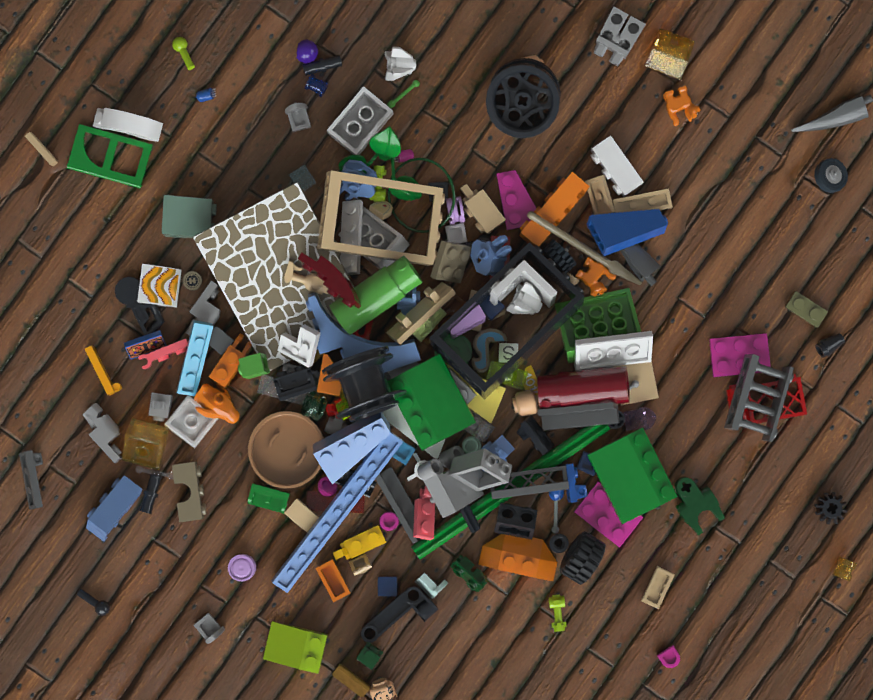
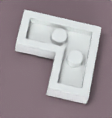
M305 324L300 327L298 339L285 332L281 334L277 351L309 368L314 363L320 332Z

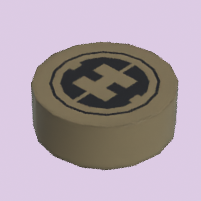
M191 271L185 274L183 284L187 289L195 291L202 285L203 280L199 273Z

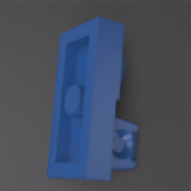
M573 463L564 464L563 466H566L567 481L569 482V489H566L568 503L578 502L577 499L587 497L586 485H575V479L578 478L577 468L574 467Z

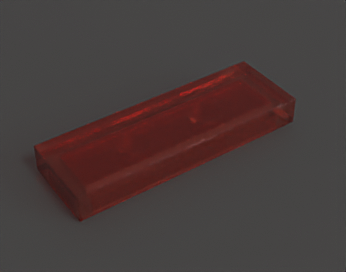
M307 491V507L312 511H325L338 492L332 496H323L317 491ZM364 495L352 508L351 513H364Z

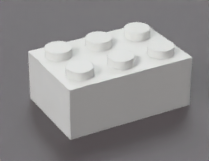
M363 86L327 129V133L353 155H360L369 144L371 137L377 134L391 118L393 110Z

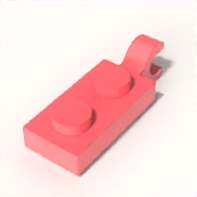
M183 339L149 354L140 355L138 357L139 360L144 358L148 360L147 365L142 366V369L150 368L154 360L162 362L169 359V355L173 353L177 355L185 353L188 339Z
M425 486L424 489H420V499H416L414 503L413 537L432 540L434 539L435 503L430 502L432 496Z

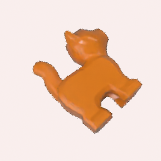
M686 86L678 88L679 96H673L674 90L663 94L669 117L673 120L674 126L679 125V118L676 116V113L684 110L685 116L691 122L700 112V107L692 103Z
M589 256L583 264L589 270L584 272L580 269L575 276L590 288V294L593 297L603 295L607 291L605 285L598 282L603 274L610 280L616 279V275L610 273L607 267L594 261Z

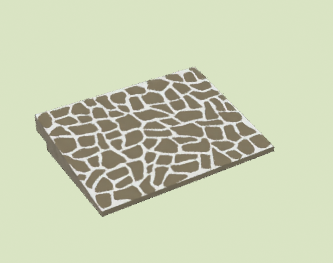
M298 182L214 224L193 237L256 353L266 354L270 371L292 360V358L277 351L281 334L286 332L298 339L300 327L304 324L315 329L312 321L315 318L313 311L309 312L306 305L308 294L314 292L307 290L304 284L291 280V282L285 283L284 276L289 260L294 261L296 266L301 267L303 263L297 259L301 252L316 262L320 256H323L344 274L354 288L337 253L317 249L320 222ZM303 267L301 271L294 270L293 272L303 276L311 274ZM316 293L330 317L341 326L329 306L340 296L334 298L330 294L323 293L321 295Z

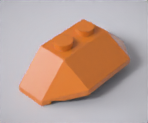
M500 534L482 545L478 563L479 565L548 581H554L557 561L544 540L533 537L531 540L506 534Z

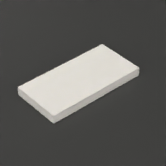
M652 331L575 340V371L651 362Z

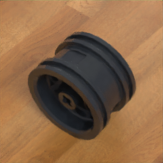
M530 58L511 60L501 66L492 77L486 95L487 113L493 124L503 133L516 138L534 137L548 129L557 116L561 97L560 84L553 71L538 60ZM531 74L536 75L540 78L539 83L531 81L528 77ZM515 77L518 79L519 84L512 86L509 84L508 79ZM505 93L506 103L497 102L496 95ZM540 93H545L548 96V100L542 102L537 96ZM510 111H518L520 114L519 118H511L509 115ZM539 112L541 118L533 121L529 117L532 114Z

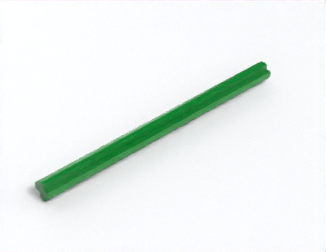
M609 426L584 427L522 471L558 466L609 431ZM536 473L530 481L534 482L543 475ZM531 474L524 475V476H525L526 478H529ZM515 476L511 483L516 487H522L527 480L522 476ZM507 483L498 486L495 490H502ZM509 484V486H508L506 489H510V488H514V487H512V486ZM490 492L472 504L470 508L476 519L479 520L498 507L500 503H504L511 497L492 499ZM461 512L434 530V539H421L411 546L420 560L468 527Z

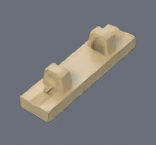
M443 282L433 290L430 287L426 288L423 291L426 295L425 298L406 315L400 312L396 316L398 322L386 332L389 338L401 345L456 294L453 288Z

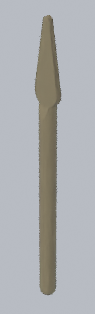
M532 211L527 213L529 219L603 264L610 273L635 284H642L638 278L618 261H611L603 257L600 253Z

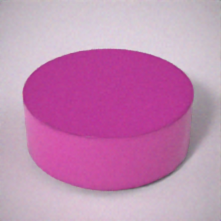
M323 477L318 482V491L323 496H332L337 492V484L334 483L332 485L328 477Z
M385 512L382 514L380 525L384 530L392 531L397 528L399 519L395 513Z

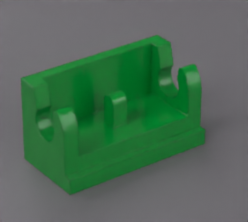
M252 483L247 502L250 505L284 514L291 493Z

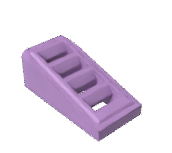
M479 304L451 329L450 336L452 339L486 322V316Z

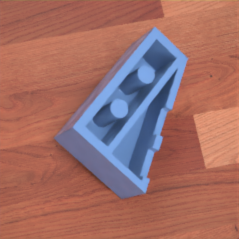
M125 475L121 480L119 478L115 480L111 486L113 490L109 494L105 493L99 500L101 503L97 509L93 508L87 515L89 519L86 529L103 542H105L108 538L107 535L118 525L119 520L128 512L143 490Z

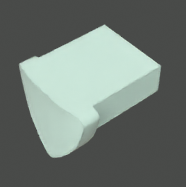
M425 573L415 581L431 599L448 584L444 579L437 586Z

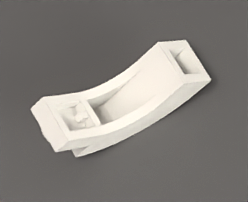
M97 108L93 127L118 131L156 142L159 141L163 126L161 122L109 108Z

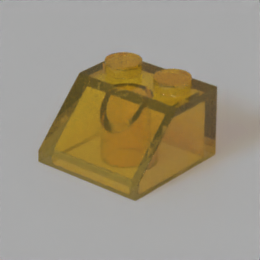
M132 418L125 434L122 460L159 470L168 439L169 428Z

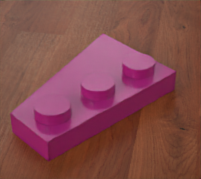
M515 170L497 173L504 218L506 219V229L520 228L526 220L531 221L527 217V213L529 211L534 212L536 207Z

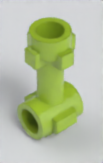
M374 166L377 177L383 179V175L387 173L385 166ZM376 186V192L370 200H374V202L386 201V189Z
M560 594L549 597V608H554L555 622L552 623L554 632L565 631V627H567L566 621H562L561 607H565V599Z

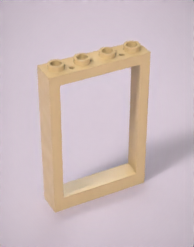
M328 171L326 173L317 249L393 261L398 260L404 255L410 263L427 266L434 265L438 254L436 243L440 239L438 226L442 221V212L440 210L445 200L443 188ZM341 181L434 195L426 256L334 242Z

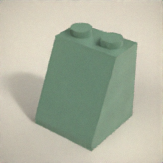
M164 195L162 234L165 237L193 238L196 234L216 224L213 223V216H216L217 204H214L212 199Z

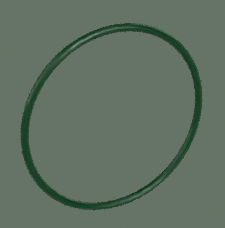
M428 158L409 159L396 168L395 175L405 164L423 160L438 166L450 181L453 194L452 206L446 219L438 226L439 229L448 221L454 210L456 195L453 181L448 172L439 163ZM388 188V191H387L388 202L392 205V203H391V198H390V190H389V188ZM392 209L395 219L406 229L417 233H429V230H417L407 226Z

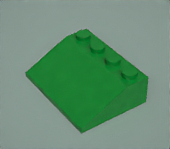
M441 354L388 380L391 392L401 389L407 390L406 394L395 400H399L400 404L398 406L422 451L476 423Z
M643 428L635 430L587 455L621 524L678 497Z

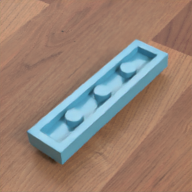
M193 321L176 390L178 394L189 396L197 394L213 330L212 323Z

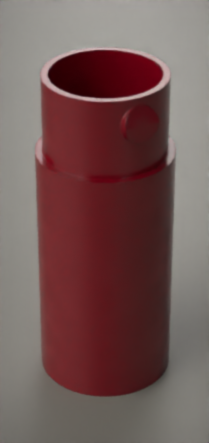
M627 366L565 371L553 375H541L537 378L540 408L570 407L611 402L616 404L630 403Z

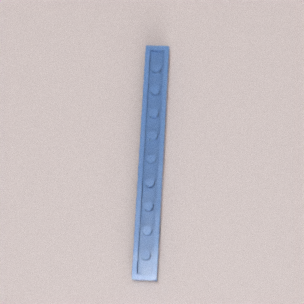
M391 432L389 436L368 453L271 581L274 585L287 593L402 445L403 440Z

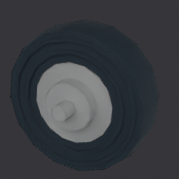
M834 158L825 159L816 166L815 181L823 191L834 193L840 191L846 185L848 173L846 167L839 160Z

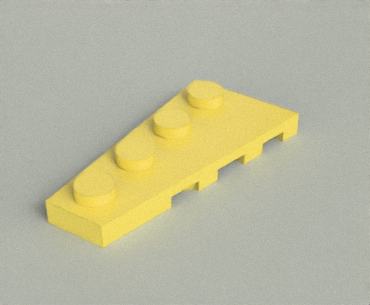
M446 363L447 367L451 368L477 394L468 404V407L489 423H492L506 388L499 385L484 400Z

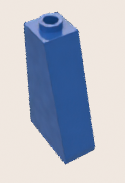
M660 209L596 214L589 216L587 227L603 257L664 234L668 226L667 218L664 214L662 215Z

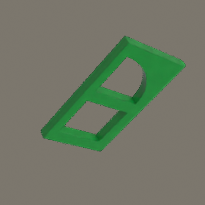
M79 124L67 168L141 189L153 144ZM86 133L110 139L102 168L95 165L86 153ZM118 142L143 148L135 177L111 171Z

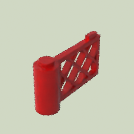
M794 374L792 382H796L797 391L794 395L787 391V395L791 397V400L787 406L783 405L784 410L779 420L807 415L801 377L796 378V374ZM778 381L763 383L762 385L768 387L775 385L777 387ZM736 384L729 385V390H726L729 409ZM749 391V395H748L749 401H752V402H755V403H758V404L761 402V400L763 399V397H764L765 395H766L768 398H770L771 400H773L774 397L762 393V395L760 396V398H759L758 401L756 402L755 400H753V399L751 398V396H750V391ZM794 400L800 403L802 412L795 413L789 409ZM744 409L743 419L754 423L767 422L766 414H764L762 419L755 420L754 410Z

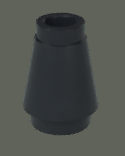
M840 333L821 339L815 345L816 351L822 358L829 357L845 343V339Z
M555 534L552 536L550 548L554 552L563 553L567 550L569 541L565 535ZM557 539L562 541L561 546L555 545Z

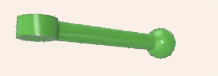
M414 80L411 86H409L394 100H390L387 103V106L389 108H393L397 101H399L414 87H418L420 85V82L418 80Z

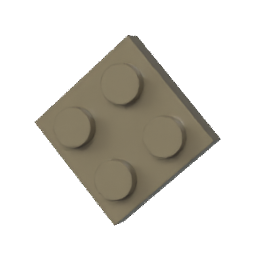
M441 241L430 277L436 280L461 283L470 256L471 246Z

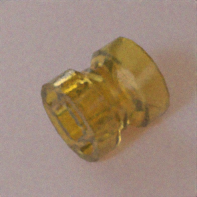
M839 557L837 560L838 566L834 569L832 575L850 582L852 578L851 573L856 568L857 563Z

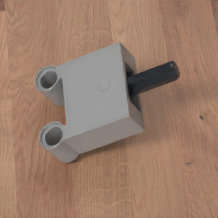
M454 446L441 452L439 460L432 459L419 465L417 472L432 496L430 502L436 504L442 517H447L460 510L470 531L474 533L480 530L481 527L469 504L483 496L484 493L482 490H473L449 475L453 458L465 454L460 446ZM443 466L448 468V470L443 472Z

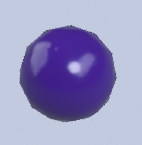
M308 39L300 41L297 47L296 58L304 64L313 62L318 56L317 45Z

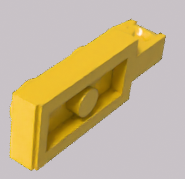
M379 525L345 540L340 544L342 549L333 552L336 560L343 556L348 560L387 542Z

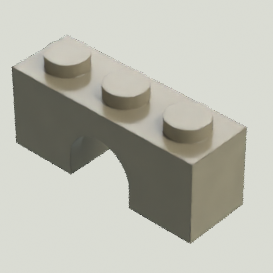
M197 462L172 465L174 484L184 483L191 490V496L186 502L177 503L179 522L204 519V515H207L206 504H202L201 496H204L203 484L199 483V477L202 476L201 466L197 465Z

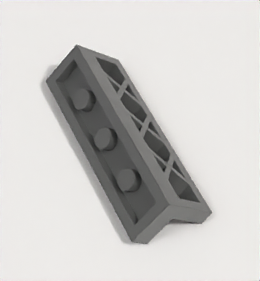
M614 402L538 410V416L542 417V428L544 431L619 423L618 404Z
M566 466L513 472L510 473L512 478L502 490H495L494 487L490 488L492 499L566 490L569 489V482L567 481ZM562 470V482H554L549 477L554 471ZM543 472H550V473L548 474V476H546ZM536 473H540L545 477V480L540 485L530 481ZM531 474L529 478H526V477L524 476V475ZM515 476H522L527 480L522 487H516L511 483ZM528 482H530V483L532 484V486H526V485H527ZM509 484H510L512 487H514V488L506 489V488L509 486Z
M390 467L380 473L375 479L414 544L421 539L413 537L414 505L394 470Z

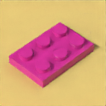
M767 333L709 339L713 377L739 375L745 354L760 356L759 364L771 367Z
M599 482L594 485L587 494V497L583 499L574 511L619 548L643 519L640 515L621 524L602 484Z

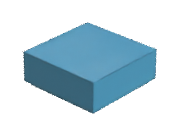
M403 441L392 457L407 465L416 449Z

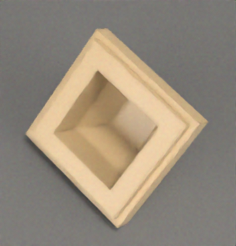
M366 554L349 561L354 576L363 574L372 567Z

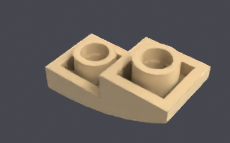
M296 499L284 513L307 533L320 517L299 499Z

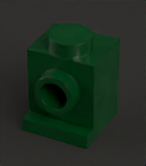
M367 642L356 659L372 670L381 658L383 651Z

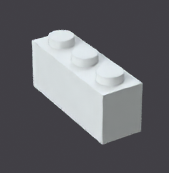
M611 135L591 149V158L596 164L599 163L602 166L603 170L601 172L607 180L611 179L614 183L612 187L618 195L621 194L624 198L644 183Z

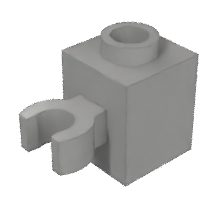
M152 393L149 416H153V420L163 422L165 418H170L173 396Z

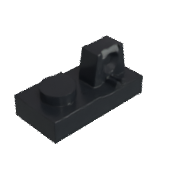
M532 415L520 424L521 427L517 431L518 435L523 441L531 438L534 447L542 455L555 446Z

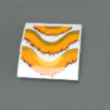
M142 264L137 302L177 308L182 270Z

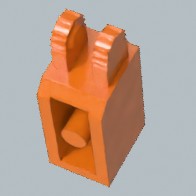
M241 333L232 346L230 345L209 375L211 379L225 388L229 386L238 372V359L247 357L246 355L252 347L249 341L242 352L236 349L244 337Z

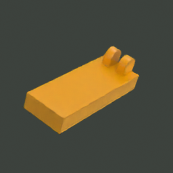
M91 345L85 348L107 395L111 396L120 391L122 385L120 383H112L95 347Z

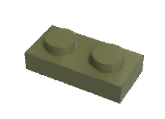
M797 291L794 292L785 306L786 309L816 328L819 327L828 311Z

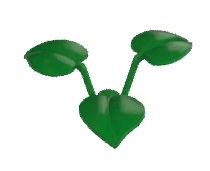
M390 126L371 137L369 144L375 155L369 162H366V159L361 155H350L343 158L338 165L341 171L348 160L362 161L367 166H370L379 156L384 161L391 160L392 180L418 184L410 176H400L398 179L395 177L394 159L401 152V144ZM389 188L392 195L401 200L411 201L422 197V193Z

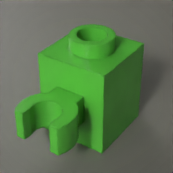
M257 353L238 359V371L243 378L251 379L270 373L266 354Z

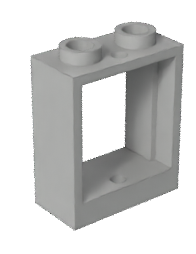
M484 448L454 457L449 475L473 490L481 491L508 483L512 465Z

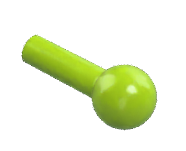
M176 37L172 42L173 49L180 52L187 69L192 70L195 66L186 49L187 41L183 37Z

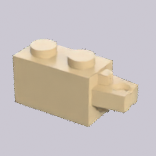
M467 184L460 188L465 195V198L462 199L466 207L464 211L469 218L474 217L477 221L475 226L481 234L485 232L488 235L506 221L483 189L480 192L476 189L472 192Z

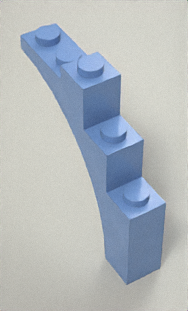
M308 294L306 305L309 312L313 311L315 318L312 321L315 329L320 330L318 331L320 332V338L317 346L320 354L342 347L343 349L340 350L342 359L367 350L388 346L389 351L387 353H392L393 358L382 364L384 373L421 360L415 339L405 340L399 345L396 342H377L354 334L349 335L344 328L330 317L322 306L317 294Z

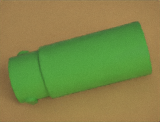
M403 255L388 267L384 266L354 287L361 304L359 309L355 306H352V308L341 302L343 300L341 297L329 306L344 330L351 335L405 298L408 292L423 283L410 261Z

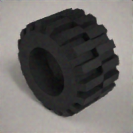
M586 531L582 532L574 539L566 551L560 565V573L580 585L585 583L599 566L605 553L606 544Z

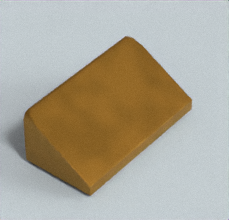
M339 664L332 674L333 677L360 697H364L370 689L369 684L342 664Z

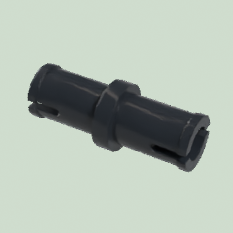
M340 55L326 59L319 58L318 61L302 65L305 76L321 71L325 73L326 70L342 67Z
M150 474L147 488L143 492L145 495L139 511L152 514L155 499L159 495L157 492L162 477Z

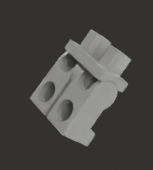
M613 7L596 40L594 54L603 57L606 50L613 52L609 62L618 66L623 59H626L646 24L630 16L622 33H620L628 18V14Z

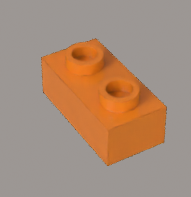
M334 559L315 568L333 603L351 593Z

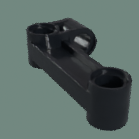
M411 585L362 627L361 637L368 643L376 641L379 636L411 608L415 610L424 622L439 609L419 587ZM409 591H418V598L415 600L408 597ZM366 629H374L375 635L372 638L366 637L364 635Z

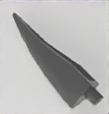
M857 96L842 102L822 116L795 127L791 131L806 132L830 129L868 118L865 104L873 102L872 96Z
M639 244L620 250L629 268L641 282L646 280L650 286L657 282L651 274L661 266Z

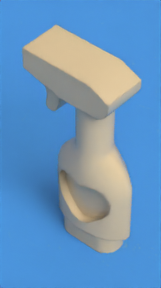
M289 260L284 276L285 283L293 280L303 283L306 289L321 295L323 293L328 294L326 292L328 288L323 285L324 281L319 279L316 273H311L307 276L293 273L294 270L301 271L302 267L296 266L294 261Z

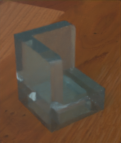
M305 165L289 174L293 183L298 182L303 191L316 184V181Z

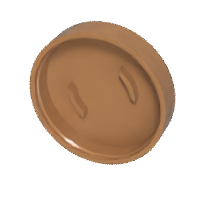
M283 411L271 414L255 427L250 436L248 456L251 466L264 482L274 487L295 488L311 481L322 468L313 455V444L324 439L319 427L310 418L300 413Z

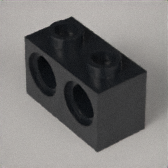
M500 503L494 532L532 540L538 510L514 506L509 503Z

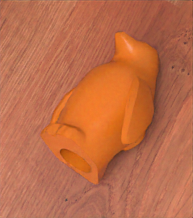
M207 383L203 384L194 397V400L203 408L196 406V410L208 418H220L230 424L236 423L240 418V414L235 408L228 391L219 383L216 384L218 389Z

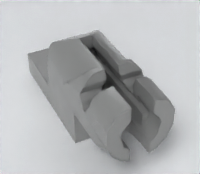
M213 281L209 283L190 310V313L196 316V319L192 320L186 332L189 336L194 320L212 323L214 326L220 318L221 310L209 303L210 299L214 300L219 293V290H217L219 286Z
M95 403L83 414L90 427H94L89 436L114 463H118L122 459L120 455L122 452L115 444L111 446L110 443L121 434L119 426L108 414L100 417L103 409Z

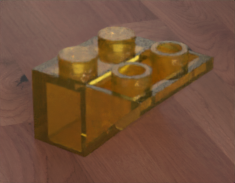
M659 28L645 66L681 80L695 41L676 35L669 30Z

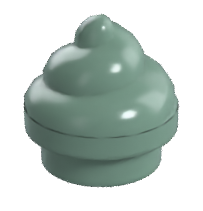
M474 436L467 437L462 443L463 451L466 454L480 450L482 447L481 441Z

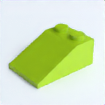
M272 621L263 659L318 674L328 634Z

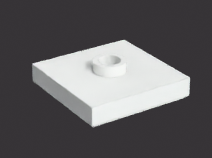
M187 395L165 422L164 426L193 448H196L218 418H208L201 415L195 407H203L191 396Z

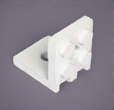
M525 260L515 269L513 267L506 272L505 278L501 282L498 280L491 287L490 302L494 306L498 304V300L501 302L521 282L532 284L539 294L541 301L549 308L555 303L557 291Z

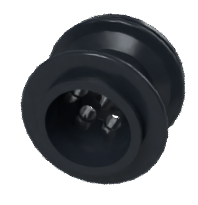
M388 346L355 354L322 370L324 375L327 374L323 379L324 382H340L349 407L336 415L337 418L351 416L349 418L350 422L358 421L400 404L399 400L395 399L406 394L407 390L401 389L391 392L382 368L383 363L393 358L392 353H387L389 351Z

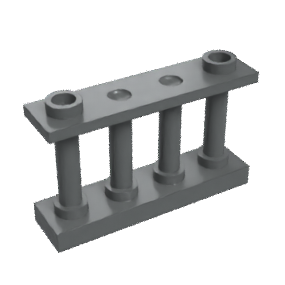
M745 354L724 428L739 430L740 427H745L763 433V441L773 442L778 433L777 425L789 384L793 380L794 368L782 367V371L759 364L760 356ZM759 371L779 378L777 388L774 389L754 382L755 372ZM752 389L773 396L771 408L749 401V391ZM748 408L769 415L766 426L743 419L744 409Z

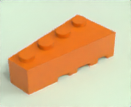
M574 172L566 179L562 178L557 184L558 189L555 193L551 191L544 199L546 201L542 208L538 206L534 213L555 226L560 224L590 187ZM526 220L519 228L521 230L519 236L527 243L530 242L533 246L536 244L539 247L552 233L532 220L530 222Z

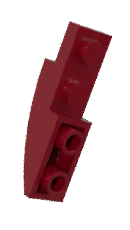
M301 252L297 258L303 263L301 267L310 273L312 270L317 272L316 276L324 281L323 285L328 288L326 291L334 298L340 296L343 298L341 302L350 308L352 306L358 309L361 307L353 286L340 270L323 256H320L316 262Z

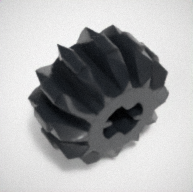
M832 492L830 497L828 493H824V499L822 497L817 498L821 504H814V507L820 508V510L815 512V515L822 514L819 520L824 521L826 519V524L830 525L831 520L834 524H838L837 517L843 520L844 516L841 512L847 513L848 511L847 509H842V506L847 505V502L840 503L843 496L839 495L836 498L835 492ZM829 504L835 506V508L832 509L833 513H831V511H827V508H829Z

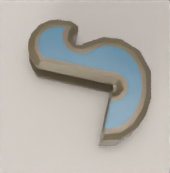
M486 329L480 331L475 336L473 349L478 358L473 357L471 364L476 372L484 373L489 369V342H508L506 335L502 331Z

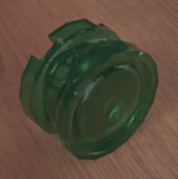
M311 391L309 392L310 396L306 395L301 414L306 417L311 416V419L318 421L326 409L327 396L323 394L318 395L317 392Z

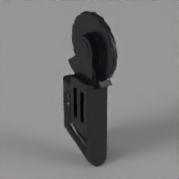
M134 277L122 278L115 286L116 298L119 302L126 305V308L132 309L144 335L158 331L165 321L157 305L138 303L140 281ZM147 308L151 309L156 320L149 331L145 328L146 323L150 319L146 311Z

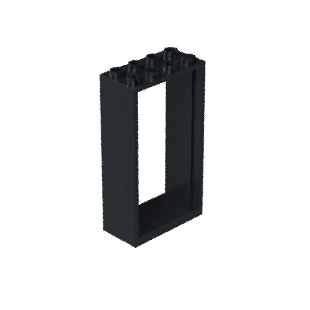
M530 242L429 337L431 347L438 354H441L443 359L484 400L579 310L584 303V291L577 284L574 286L569 281L570 277L564 271L560 272L556 268V263L551 258L546 259L542 255L543 251L536 244L533 246ZM530 258L572 300L485 382L443 339L450 334L451 329L476 305H480L490 295L493 284L498 280L501 282L510 268L513 267L515 269L523 260L526 261Z

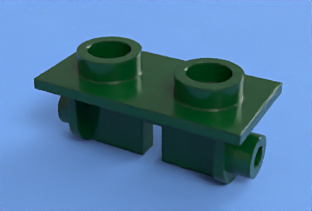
M461 554L450 567L458 577H462L467 582L466 584L471 590L478 593L489 582L486 579L487 576L478 568L472 572L471 569L475 565L466 556Z

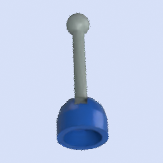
M564 490L549 492L550 498L554 501V526L552 527L554 534L559 532L557 527L558 501L563 498Z

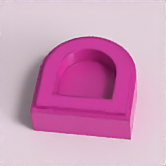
M673 645L657 654L661 663L667 668H674L680 662V655Z

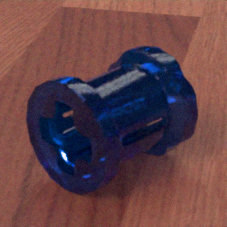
M311 74L304 89H310L318 93L319 97L322 98L329 82H323L315 78L314 74Z

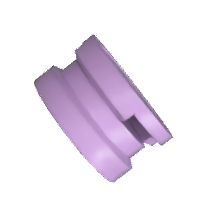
M461 196L455 199L454 210L449 218L450 225L455 224V222L465 223ZM446 198L448 214L452 206L453 199Z
M247 554L234 556L228 564L229 575L236 581L243 582L250 579L256 572L255 560Z

